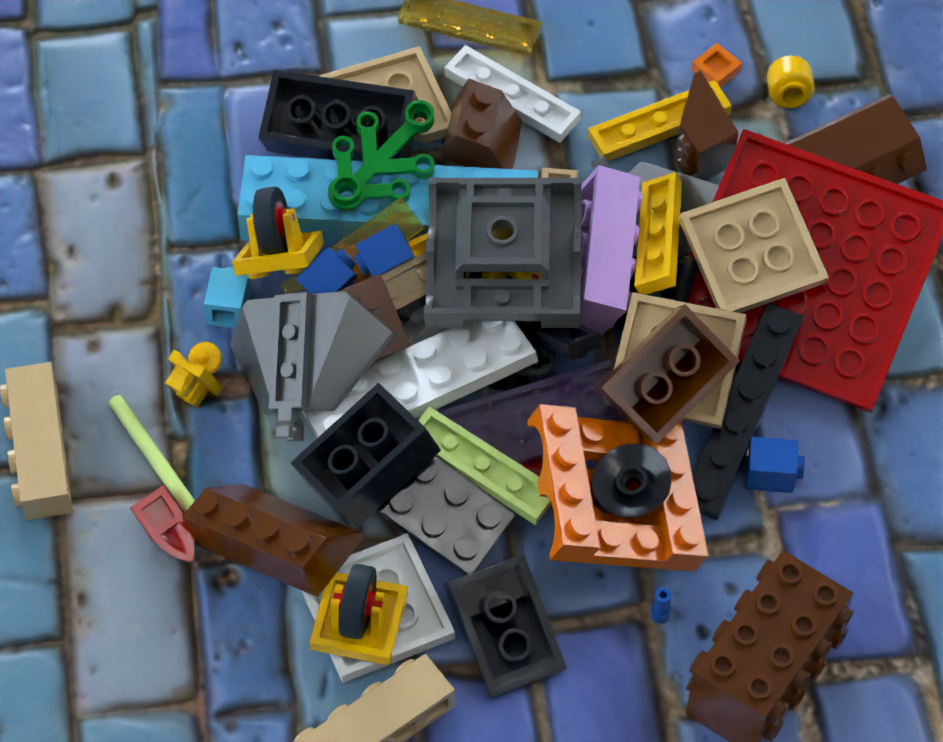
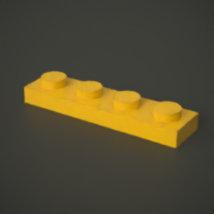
M715 80L708 82L725 111L730 115L731 103ZM689 90L588 128L587 137L599 157L604 156L608 162L680 134V122Z
M676 172L642 182L643 199L640 207L634 284L639 294L647 295L676 286L680 225L678 219L682 193V181Z

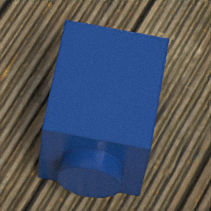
M397 223L356 244L359 253L354 256L364 275L371 273L372 277L378 274L382 275L416 257Z
M327 247L296 280L311 294L338 292L348 287L359 277L353 270L357 263L342 248L335 252Z
M751 436L747 457L746 489L793 493L796 479H803L805 456L798 455V440Z

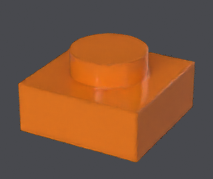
M716 43L692 62L691 71L696 73L701 70L708 82L715 80L721 88L741 72L742 62Z

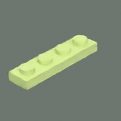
M430 406L419 418L418 421L428 430L441 449L436 455L437 458L534 525L539 522L551 506V501L548 497L539 496L537 484L539 476Z

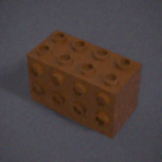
M782 550L774 562L769 559L765 562L757 575L756 580L759 583L752 592L748 589L743 592L734 608L737 612L730 622L727 620L722 621L713 635L712 641L715 642L708 653L702 650L693 661L689 670L693 675L686 687L690 691L686 714L729 742H772L776 738L784 724L782 720L789 710L794 711L805 695L806 690L804 688L811 679L815 681L821 674L827 663L826 657L832 648L837 650L842 644L849 630L846 626L854 613L849 608L853 597L852 591Z

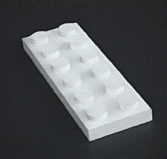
M465 321L464 328H449L373 363L335 411L301 410L318 438L379 382L415 418L422 416L429 406L436 410L537 363V354L515 321Z

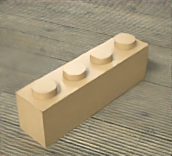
M46 362L5 369L7 384L0 385V393L3 407H9L10 417H4V427L7 440H13L14 450L7 451L11 474L17 473L18 483L11 484L14 506H22L26 521L73 513L58 391L52 363Z
M424 654L416 660L409 659L402 663L396 669L394 675L383 683L378 681L368 686L358 700L349 706L344 704L337 707L330 713L327 721L315 729L310 727L303 730L297 735L294 742H405L455 707V689L430 658Z

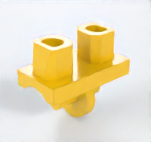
M200 342L190 350L188 361L180 352L173 350L168 360L175 368L165 384L174 390L179 398L198 408L208 392L218 396L223 386L212 374L220 368L222 363V354L219 348L210 342Z

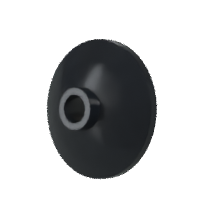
M634 443L618 446L605 454L598 462L592 478L593 492L598 503L610 514L621 518H638L652 513L666 500L672 484L671 470L664 456L650 446ZM638 482L641 484L636 490H628V486L631 483Z

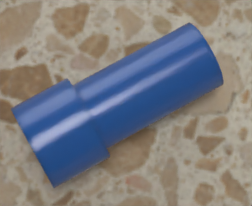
M667 588L657 589L651 606V619L659 624L666 623L670 619L671 592Z

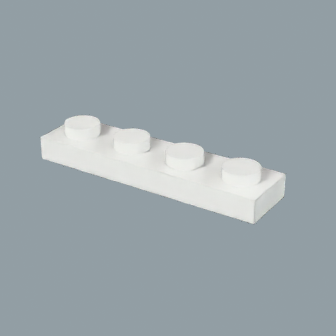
M466 45L444 67L445 77L462 87L470 78L502 90L524 123L559 143L581 120L580 110Z

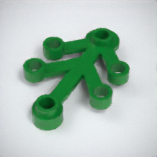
M423 100L411 102L405 109V123L378 150L376 133L379 130L378 116L370 111L359 114L357 117V131L361 134L363 166L354 175L352 174L351 158L355 153L353 140L348 136H339L334 139L332 153L337 159L338 177L328 187V199L332 206L338 210L351 211L358 208L364 200L389 198L395 204H404L410 198V185L406 180L394 179L390 184L367 183L374 176L413 173L419 179L432 177L435 171V162L428 154H419L415 158L392 159L416 133H425L433 127L434 108L430 103ZM420 117L424 118L426 121L422 123L414 122V119ZM365 121H371L374 123V125L371 127H364L362 126V123ZM342 145H346L350 148L346 152H340L337 150V148ZM421 163H426L430 167L426 170H421L417 166ZM402 188L406 192L402 195H396L393 193V190ZM345 191L353 194L351 197H341L340 195Z

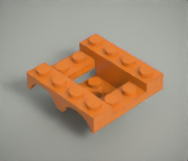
M539 404L527 420L528 427L538 429L543 444V464L537 484L539 496L548 497L554 511L555 532L553 544L549 552L550 560L694 572L709 557L682 421L661 441L654 444L629 422L577 417L576 408ZM633 443L644 444L660 452L670 467L672 484L666 500L659 508L642 517L621 518L609 512L604 514L594 506L593 501H597L592 487L595 469L586 468L585 460L600 461L612 449ZM638 482L631 483L628 486V490H636L641 484Z

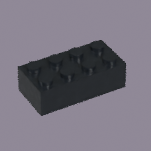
M273 70L258 138L266 150L270 152L315 159L337 160L332 153V143L339 136H348L353 140L355 149L351 161H363L361 134L357 131L358 115L362 112L370 111L378 116L379 130L376 133L378 150L405 123L406 107L411 102L419 99L414 90ZM365 121L362 123V126L364 127H371L374 125V123L371 121ZM414 136L392 159L410 158ZM346 145L337 148L340 152H346L350 149Z

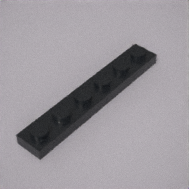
M771 303L767 304L731 386L721 429L713 428L693 473L700 514L715 520L719 519L749 449L751 436L754 437L801 328L804 315Z

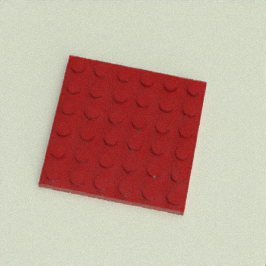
M743 129L712 202L785 178L829 277L825 284L770 302L771 304L804 315L803 323L779 379L872 414L943 239V200ZM691 250L689 257L695 260V257ZM698 267L688 303L716 309ZM767 304L741 313L746 314V323L738 353L740 364L744 359Z

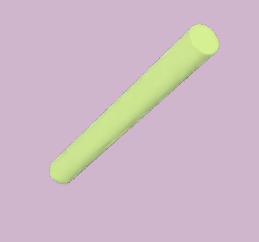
M121 395L112 397L108 402L109 406L185 513L194 503V498Z

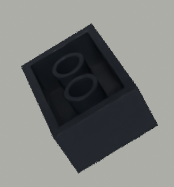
M378 382L290 463L306 484L348 527L357 529L432 460L441 449L428 430Z

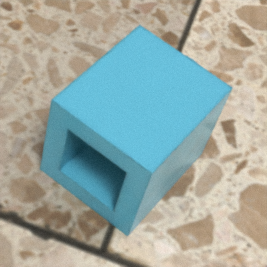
M212 267L203 304L207 325L236 328L242 306L247 300L251 299L252 288L248 274L235 276L233 267Z

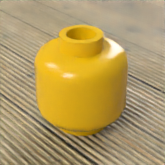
M790 55L775 60L769 66L767 72L769 95L775 104L791 109L806 104L812 98L815 85L812 68L806 60L799 56Z

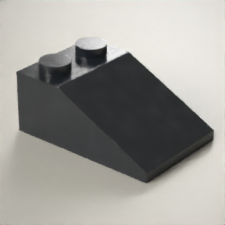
M524 554L513 556L443 583L458 625L490 698L567 669Z

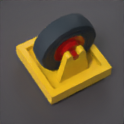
M266 187L256 190L253 199V214L250 215V218H247L249 242L232 261L235 276L248 274V278L257 279L268 276L271 271L284 270L285 274L303 272L324 245L322 230L301 233L295 209H288L284 194L279 187Z
M363 564L353 565L349 575L337 572L323 591L309 642L310 650L390 666L409 594L408 586L377 580L376 569Z

